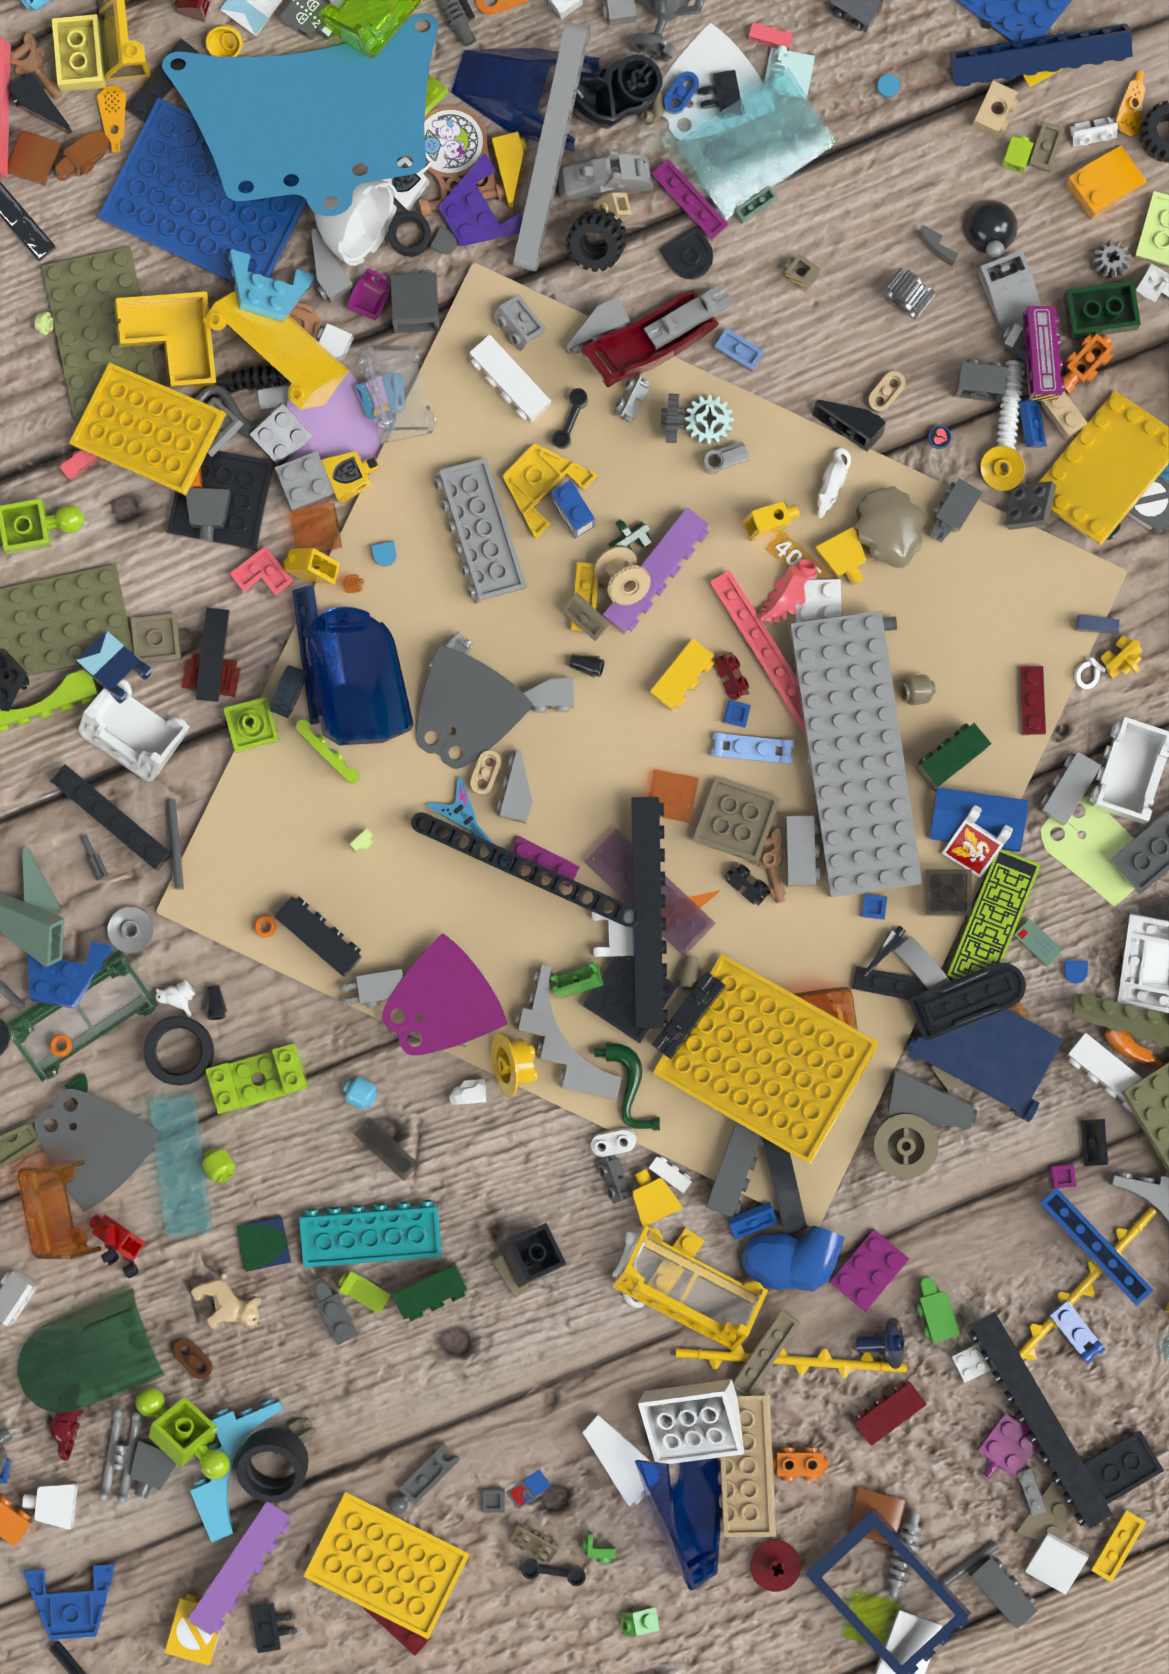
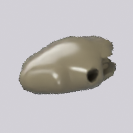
M895 486L869 492L863 498L862 503L856 509L858 520L854 525L859 537L858 541L869 548L871 558L874 560L885 562L895 568H904L910 563L914 554L921 549L923 544L919 532L925 523V518L921 509L910 502V497L907 493L898 490Z

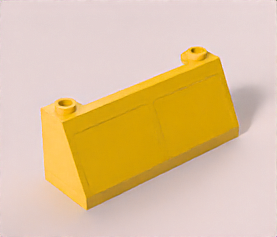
M236 291L215 302L203 319L210 328L217 331L224 329L228 324L292 383L288 389V397L300 410L325 405L349 372L338 359L289 315L282 322L239 309Z

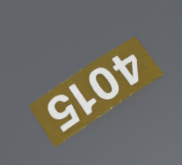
M782 530L765 548L787 569L799 563L802 559L813 561L817 565V575L810 580L823 579L830 574Z

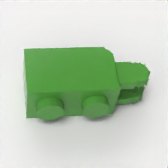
M923 1277L919 1282L922 1296L918 1297L920 1303H916L919 1316H924L926 1325L923 1326L926 1339L930 1338L931 1342L935 1343L960 1335L948 1294L942 1291L937 1292L933 1279L931 1277Z

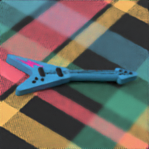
M459 777L457 779L456 801L454 804H427L428 808L472 831L475 836L493 843L478 826L462 778ZM485 845L484 847L490 852L488 845ZM507 855L502 856L500 860L503 867L510 863Z

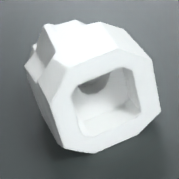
M485 1079L466 1080L461 1086L454 1088L450 1095L452 1105L487 1102Z

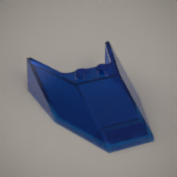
M540 48L464 50L451 93L508 133L518 132L520 137L540 142L545 117L539 114L538 105L549 70L557 64L559 51ZM584 56L582 67L599 72L600 58ZM567 134L564 150L574 152L575 138Z
M718 1458L681 1462L679 1478L673 1485H671L668 1463L636 1460L635 1464L654 1520L688 1589L694 1590L718 1573L720 1521L722 1518V1508H720L719 1497L722 1494V1487L718 1481V1473L720 1471Z

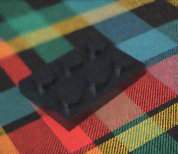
M1141 1430L1083 1463L1107 1504L1164 1472Z

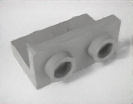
M519 294L499 306L492 316L496 325L504 331L510 342L519 351L523 350L529 342L546 331V327Z

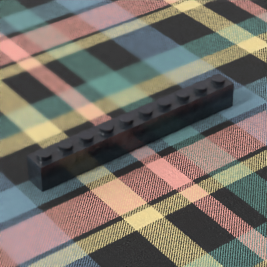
M632 797L633 907L641 913V922L638 926L634 927L635 1029L664 1028L663 1023H668V1009H663V1000H667V986H663V977H667V963H662V954H667L666 940H662V931H666V917L661 915V908H666V894H661V885H665V871H661V862H665V848H660V839L665 838L664 825H660V816H664V802H659V797Z
M989 1312L967 1325L970 1330L967 1333L974 1344L978 1343L982 1350L979 1352L985 1364H990L993 1372H991L993 1379L997 1384L1001 1383L1005 1390L1003 1392L1004 1398L1009 1405H1014L1017 1411L1014 1414L1021 1425L1025 1424L1029 1432L1026 1435L1032 1445L1036 1444L1039 1448L1040 1453H1038L1040 1460L1045 1466L1048 1465L1052 1471L1050 1476L1055 1485H1060L1064 1491L1062 1497L1068 1506L1072 1505L1075 1510L1074 1518L1079 1526L1091 1529L1111 1517L1113 1513L996 1312Z

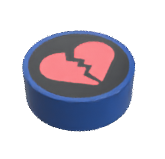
M936 426L930 431L928 441L933 448L944 449L951 442V432L945 426Z

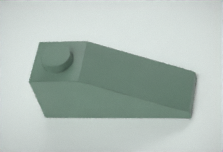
M24 848L22 850L24 901L54 914L61 910L62 907L30 849Z

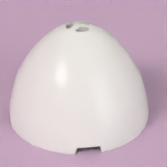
M384 180L363 183L354 189L352 204L342 214L322 216L314 212L318 230L325 244L346 264L356 266L363 263V257L369 252L374 253L385 239L397 208L393 204L394 196L397 195L395 187ZM333 196L326 197L323 201V205L327 209H334L339 204L338 199Z

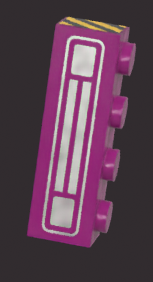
M1028 306L1022 313L1029 399L1030 401L1057 400L1065 388L1064 380L1061 379L1060 374L1063 362L1062 358L1059 357L1058 351L1061 339L1057 335L1056 328L1059 324V316L1055 313V306Z

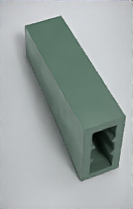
M0 892V932L43 966L48 967L62 960L64 918Z

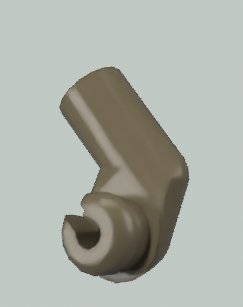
M659 93L651 109L642 112V122L651 125L663 116V94Z

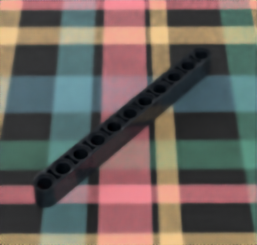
M419 812L412 817L411 826L420 834L625 927L634 928L641 922L639 910L429 814ZM426 817L428 826L425 829H420L419 821ZM447 827L449 830L448 836L441 839L439 831L441 828ZM463 836H468V846L461 848L459 844L460 839ZM488 845L490 849L488 856L481 857L480 849ZM508 854L510 863L503 867L500 860L502 856ZM525 864L531 866V872L527 876L521 874V868ZM550 873L552 877L550 884L543 885L541 881L542 876ZM569 882L572 885V891L570 894L564 895L562 887L565 883ZM587 892L593 894V900L589 904L583 902V895ZM612 901L614 910L606 914L603 909L604 904ZM628 911H633L635 914V919L631 923H626L624 920V915Z

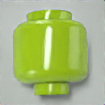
M212 1148L204 1154L205 1158L201 1166L211 1181L224 1183L233 1177L236 1165L227 1150Z

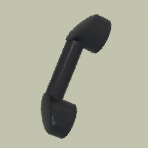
M581 388L573 389L570 392L569 400L572 407L563 430L556 431L552 436V442L558 449H566L571 445L570 434L580 409L585 408L588 403V396Z
M528 1559L521 1568L522 1575L530 1580L535 1579L539 1574L566 1577L573 1586H581L586 1580L585 1570L579 1565L562 1568L542 1565L536 1559Z

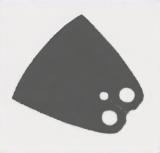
M439 645L421 700L416 730L417 744L427 753H436L441 756L443 763L453 769L462 768L498 743L526 715L533 704L521 690L492 668L460 651ZM451 727L456 729L455 735L449 734L448 731ZM428 731L438 733L439 741L435 745H430L425 741V734ZM459 746L463 750L461 759L453 760L450 758L449 750L451 747Z
M76 1089L63 1090L55 1098L54 1106L49 1110H44L35 1120L37 1136L52 1167L83 1212L105 1200L136 1171L154 1147L161 1133L122 1108ZM69 1097L75 1098L78 1102L77 1109L72 1112L65 1110L63 1106L64 1100ZM47 1118L57 1120L58 1128L56 1131L48 1132L45 1130L44 1121ZM72 1122L76 1123L77 1129L71 1130L69 1124Z

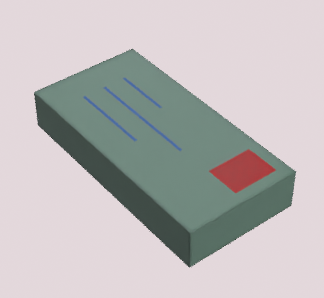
M1030 918L1013 935L1046 967L1063 951Z

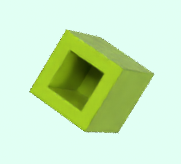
M1012 136L1001 167L1023 174L1034 143L1029 142L1030 139L1025 136Z

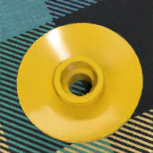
M996 446L983 456L981 474L990 487L1000 491H1007L1018 486L1023 480L1025 463L1022 456L1015 449L1008 446ZM1002 463L1008 465V470L1002 468Z

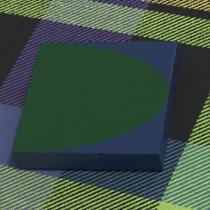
M282 1217L237 1226L246 1272L291 1262Z

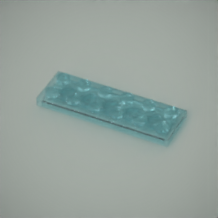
M196 1095L149 1101L152 1127L161 1132L155 1143L166 1237L168 1239L213 1232L206 1173L201 1165L204 1155Z

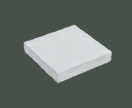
M1047 1532L1025 1568V1572L1066 1595L1086 1563L1089 1554Z

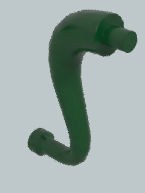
M605 1043L606 1048H594V1057H606V1062H618L626 1069L627 1084L621 1104V1117L624 1123L634 1129L660 1131V1117H653L650 1120H636L631 1116V1107L642 1080L643 1069L638 1054L630 1047L619 1043Z

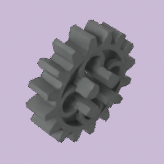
M669 393L668 407L662 408L661 421H665L661 422V428H666V443H677V431L684 428L685 409H679V394Z

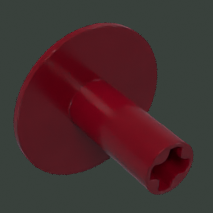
M771 1540L761 1544L754 1551L750 1561V1570L753 1579L760 1587L768 1591L780 1592L790 1588L798 1580L801 1572V1560L797 1551L790 1544L780 1540ZM779 1563L781 1570L776 1569L774 1572L771 1566H776Z

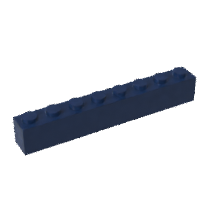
M1127 23L952 51L949 52L951 78L955 86L966 87L975 82L990 83L994 79H1013L1018 75L1024 74L1033 76L1043 71L1056 72L1061 68L1069 67L1075 69L1085 64L1100 65L1104 61H1123L1128 57H1133L1132 33Z

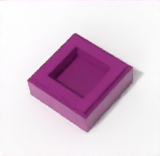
M1074 1164L1050 1166L1053 1189L1077 1186Z

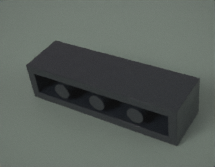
M291 896L274 917L345 978L361 960L362 956L359 954L361 949L352 941L347 944L341 939L344 934L333 926L332 929L324 924L327 920L317 911L312 914L307 909L309 904L300 896L297 899Z

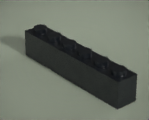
M66 764L50 781L156 871H159L171 857L172 853Z

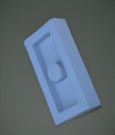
M727 327L714 346L716 350L753 372L765 351Z

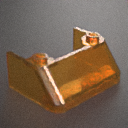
M63 1160L30 1166L18 1171L17 1179L32 1254L37 1259H74L101 1251V1246H88L86 1233L80 1228H74L66 1184L73 1181L75 1175L74 1167L84 1165V1160Z

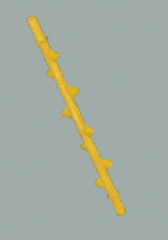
M1151 1206L1136 1223H1133L1129 1230L1117 1228L1116 1234L1119 1241L1114 1248L1121 1256V1252L1140 1231H1143L1142 1229L1157 1214V1211ZM1089 1260L1090 1273L1071 1294L1059 1292L1057 1295L1060 1303L1066 1299L1073 1306L1082 1295L1094 1296L1092 1284L1103 1271L1092 1260ZM1050 1317L1043 1325L1032 1323L1029 1326L1032 1337L1018 1351L1022 1359L1034 1361L1037 1358L1034 1347L1053 1327L1058 1328Z
M741 1344L735 1351L731 1352L702 1350V1348H699V1350L676 1348V1358L699 1359V1361L701 1359L709 1360L713 1369H717L722 1361L745 1362L751 1354L745 1353ZM783 1348L773 1363L795 1365L799 1375H804L809 1366L837 1368L842 1378H846L852 1369L881 1371V1373L883 1371L907 1372V1363H902L898 1369H893L884 1360L881 1362L874 1361L870 1353H864L860 1360L832 1359L827 1349H822L818 1357L788 1356Z

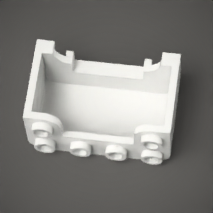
M1124 717L1117 721L1116 724L1114 723L1110 737H1113L1111 746L1107 745L1103 758L1106 761L1104 767H1100L1097 772L1096 780H1099L1098 786L1092 789L1089 801L1092 802V807L1145 824L1149 822L1152 813L1149 807L1154 803L1153 799L1166 759L1169 757V731Z

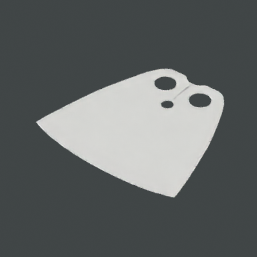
M711 23L698 34L674 62L662 80V87L659 93L665 96L678 76L686 71L696 74L699 79L698 89L702 87L715 86L713 73L735 70L743 116L721 119L719 107L701 109V102L717 99L716 93L700 96L697 90L691 99L693 101L691 108L686 107L679 114H671L664 109L662 117L668 120L669 130L680 140L697 139L720 133L775 110L769 93L762 91L764 83L749 60L728 36ZM685 82L683 84L685 88H690L692 86L690 82ZM675 100L674 106H678L679 102ZM681 118H688L692 125L690 130L686 132L680 131L677 127L678 121Z

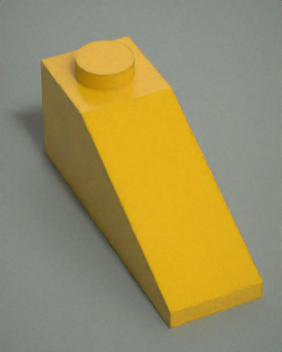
M518 132L492 138V145L509 208L514 206L524 161L523 152L527 151L525 140L519 137Z

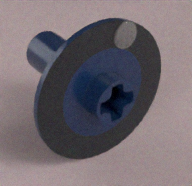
M893 1317L887 1321L885 1335L856 1338V1350L858 1353L886 1352L888 1363L893 1369H898L901 1366L904 1357L905 1340L900 1321L897 1318Z

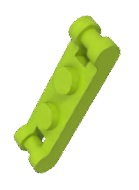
M298 721L296 729L347 782L351 784L358 782L359 774L354 768L348 769L343 764L345 761L344 757L336 750L332 753L327 748L329 742L321 734L316 737L311 732V726L308 721Z

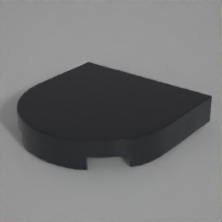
M698 225L659 250L672 271L683 279L694 280L701 278L710 270L713 263L712 247Z

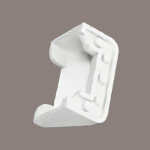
M123 679L117 686L127 692L126 700L119 704L104 688L83 713L79 733L85 740L140 778L152 782L188 733L190 726L179 717H171L166 721L131 697L132 690L130 684Z

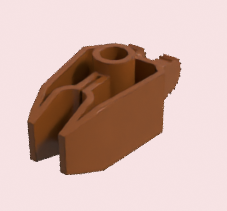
M99 130L90 132L75 143L72 142L67 145L63 150L64 159L55 167L57 179L65 181L74 174L80 177L91 172L94 165L106 154L110 146L109 138Z

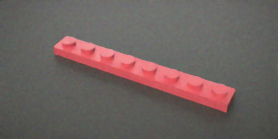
M729 570L712 580L710 585L805 735L797 677Z

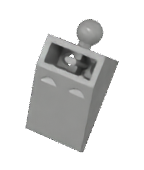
M994 240L988 243L986 252L995 261L980 266L977 269V273L1000 331L1004 333L1008 326L1013 328L1015 323L1020 326L1023 325L1022 313L1028 306H1041L1023 250L1003 257V244L1000 241ZM1009 265H1014L1015 268H1016V271H1015V272H1010V271H1009V269H1010V266H1009ZM988 273L994 274L995 279L991 281Z

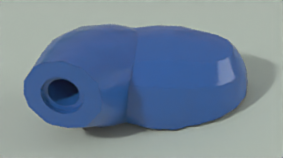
M812 1226L802 1238L790 1232L759 1234L751 1238L744 1246L741 1254L742 1267L752 1280L759 1282L766 1288L779 1291L798 1289L814 1292L829 1280L836 1266L845 1237L817 1226Z

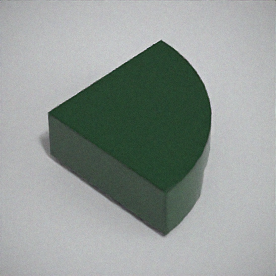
M83 1074L64 1086L66 1089H76L87 1093V1076ZM72 1098L75 1105H78L77 1100L75 1098Z

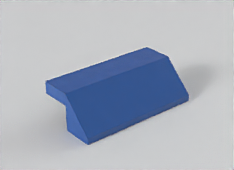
M937 787L929 839L950 842L973 806L976 805L982 811L975 824L995 837H998L1005 825L1010 826L1013 831L1001 849L1021 851L1028 800Z

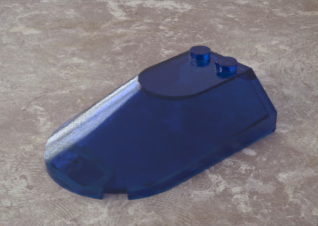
M337 607L325 611L313 622L306 637V653L322 735L339 746L384 743L409 732L414 725L396 644L391 632L383 622L379 623L376 619L369 616V612L353 607Z

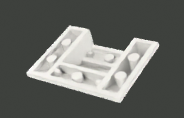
M1130 914L1117 1002L1169 1013L1168 920Z

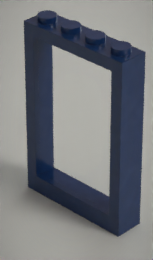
M875 1508L805 1573L896 1674H914L919 1669L917 1664L922 1659L927 1662L936 1653L933 1649L939 1643L944 1646L953 1637L950 1633L956 1627L960 1631L970 1622L967 1617L971 1612ZM874 1528L881 1533L955 1614L947 1624L903 1665L899 1663L822 1578Z

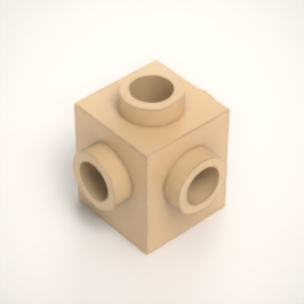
M606 192L600 195V199L593 201L594 209H597L598 212L601 209H605L607 214L612 212L615 214L614 218L616 220L618 218L622 220L632 215L627 193Z

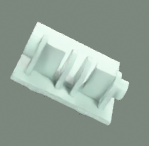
M781 45L778 46V49L771 47L762 91L806 100L815 56L787 51V47Z

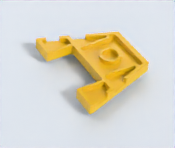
M533 444L502 476L535 539H538L551 525L535 507L566 475L583 491L598 477L596 472L564 459L560 455L537 444Z

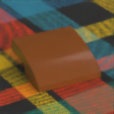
M21 130L8 161V174L46 186L63 146L62 143Z
M858 1487L846 1532L849 1533L875 1508L898 1533L906 1500ZM876 1528L864 1537L891 1545Z

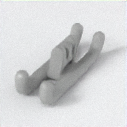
M116 1409L113 1412V1426L99 1500L106 1501L109 1497L114 1469L122 1470L124 1468L120 1492L117 1498V1502L123 1505L127 1501L129 1494L130 1474L138 1444L141 1415L139 1412L132 1414L128 1445L119 1444L123 1412L120 1409Z

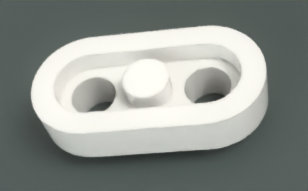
M627 1127L600 1132L593 1137L591 1149L594 1154L600 1157L628 1152L634 1148L637 1136L632 1129ZM625 1138L628 1143L623 1144L620 1139ZM603 1143L606 1145V1148L601 1149L598 1144Z

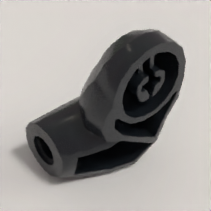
M637 54L614 61L605 66L599 75L581 71L573 112L590 126L610 129L623 119L638 115L650 106L662 87L661 71L652 59Z

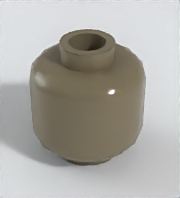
M925 674L908 676L900 685L901 697L909 705L929 703L936 692L935 683L930 681L929 677Z

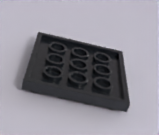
M217 451L212 457L208 453L206 454L201 464L203 489H228L231 492L224 529H214L213 541L207 542L257 551L274 461ZM175 491L167 534L199 540L200 528H192L189 522L187 498L185 495Z

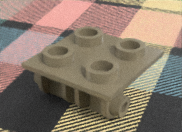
M518 1523L509 1539L513 1542V1545L520 1550L526 1549L530 1551L536 1559L542 1562H550L559 1550V1545L555 1544L556 1541L547 1536L543 1540L544 1534L538 1537L536 1536L537 1530L532 1534L533 1528L524 1523L523 1525Z

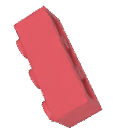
M756 22L752 23L748 40L778 48L779 45L785 46L787 51H789L793 34L787 30L780 31L776 27H766L764 24Z
M78 450L72 455V458L64 460L60 468L68 479L71 480L98 460L99 457L83 450Z

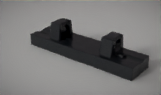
M707 971L651 1045L669 1059H672L725 989L726 985Z

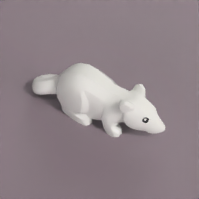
M844 448L834 450V461L827 466L822 478L823 486L818 493L819 499L817 502L819 518H822L830 510L833 503L836 502L839 494L838 491L845 482L847 470L851 464V457ZM842 454L847 459V465L844 464L841 458Z

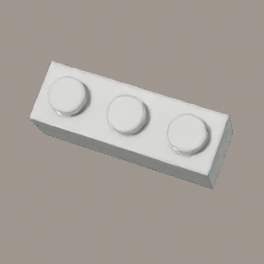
M656 1157L649 1166V1169L684 1193L692 1182L690 1181L691 1177L686 1173L683 1175L679 1173V1168L675 1165H668V1160L664 1157Z

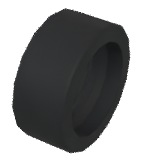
M406 211L392 219L388 229V237L392 248L397 253L403 256L414 257L422 254L428 248L431 242V229L423 215L417 212ZM407 221L418 223L423 230L421 242L413 247L402 245L396 236L398 227Z

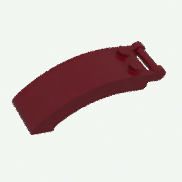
M692 289L678 294L673 300L645 318L622 329L602 335L597 341L585 345L580 352L590 360L602 376L605 386L610 387L617 382L642 374L668 361L714 330L719 323L714 317H711L657 350L654 348L645 334L644 328L697 298L698 295Z

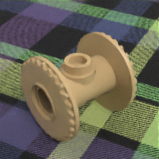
M623 546L611 547L597 559L594 567L595 576L601 584L608 586V595L613 602L623 606L633 605L646 596L651 584L650 575L646 569L637 565V558L632 550Z

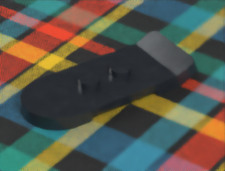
M996 963L911 997L909 1004L923 1038L931 1040L1015 1006L1025 994L1026 981L1022 972L1016 966L1009 963Z

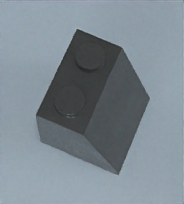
M420 270L418 274L399 271L396 272V275H391L392 318L395 334L439 331L436 273H432L431 270Z

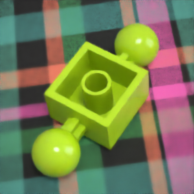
M41 498L0 506V538H2L3 548L7 555L53 547L50 529L59 528L62 532L71 534L79 531L84 524L82 510L71 504L62 506L56 515L47 516L45 502Z
M149 1387L138 1393L135 1401L138 1412L145 1417L157 1418L151 1424L149 1438L180 1468L197 1456L201 1460V1471L207 1478L213 1480L221 1479L228 1473L230 1460L227 1454L217 1449L210 1450L207 1447L214 1441L217 1426L195 1405L184 1397L168 1410L165 1407L164 1395L160 1390Z

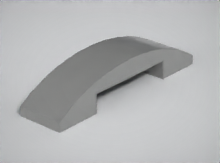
M912 936L908 937L893 950L903 964L910 968L927 991L951 982L938 964Z

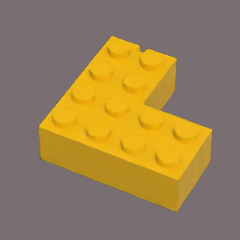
M207 292L115 299L116 322H121L117 325L118 347L164 344L168 388L170 389L210 386L216 383L211 328L203 321L209 312Z

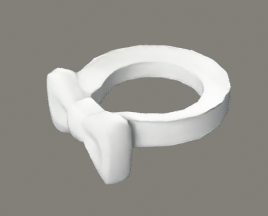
M1086 656L1085 662L1080 663L1076 667L1074 672L1075 683L1083 689H1090L1097 684L1100 672H1105L1106 668L1100 665L1094 658ZM1092 665L1094 667L1093 680L1088 684H1084L1080 678L1081 672L1084 668Z

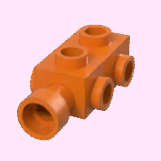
M1096 334L1094 337L1089 335L1081 344L1083 349L1079 354L1074 351L1066 360V363L1069 364L1065 369L1067 374L1061 376V379L1064 380V391L1067 395L1075 389L1074 385L1077 382L1082 385L1087 380L1090 383L1098 374L1096 371L1097 367L1100 364L1105 366L1113 357L1111 354L1114 349L1111 346L1113 342L1106 335L1102 334L1099 336ZM1092 350H1098L1099 356H1094ZM1077 366H1082L1084 372L1080 373L1077 370Z
M781 1447V1452H776V1457H773V1471H776V1476L781 1477L782 1481H794L795 1476H804V1480L815 1481L818 1480V1476H824V1471L828 1470V1459L824 1457L822 1451H818V1447H804V1451H795V1447ZM813 1460L816 1462V1467L810 1469L808 1463ZM787 1461L793 1462V1467L791 1469L785 1468V1463Z

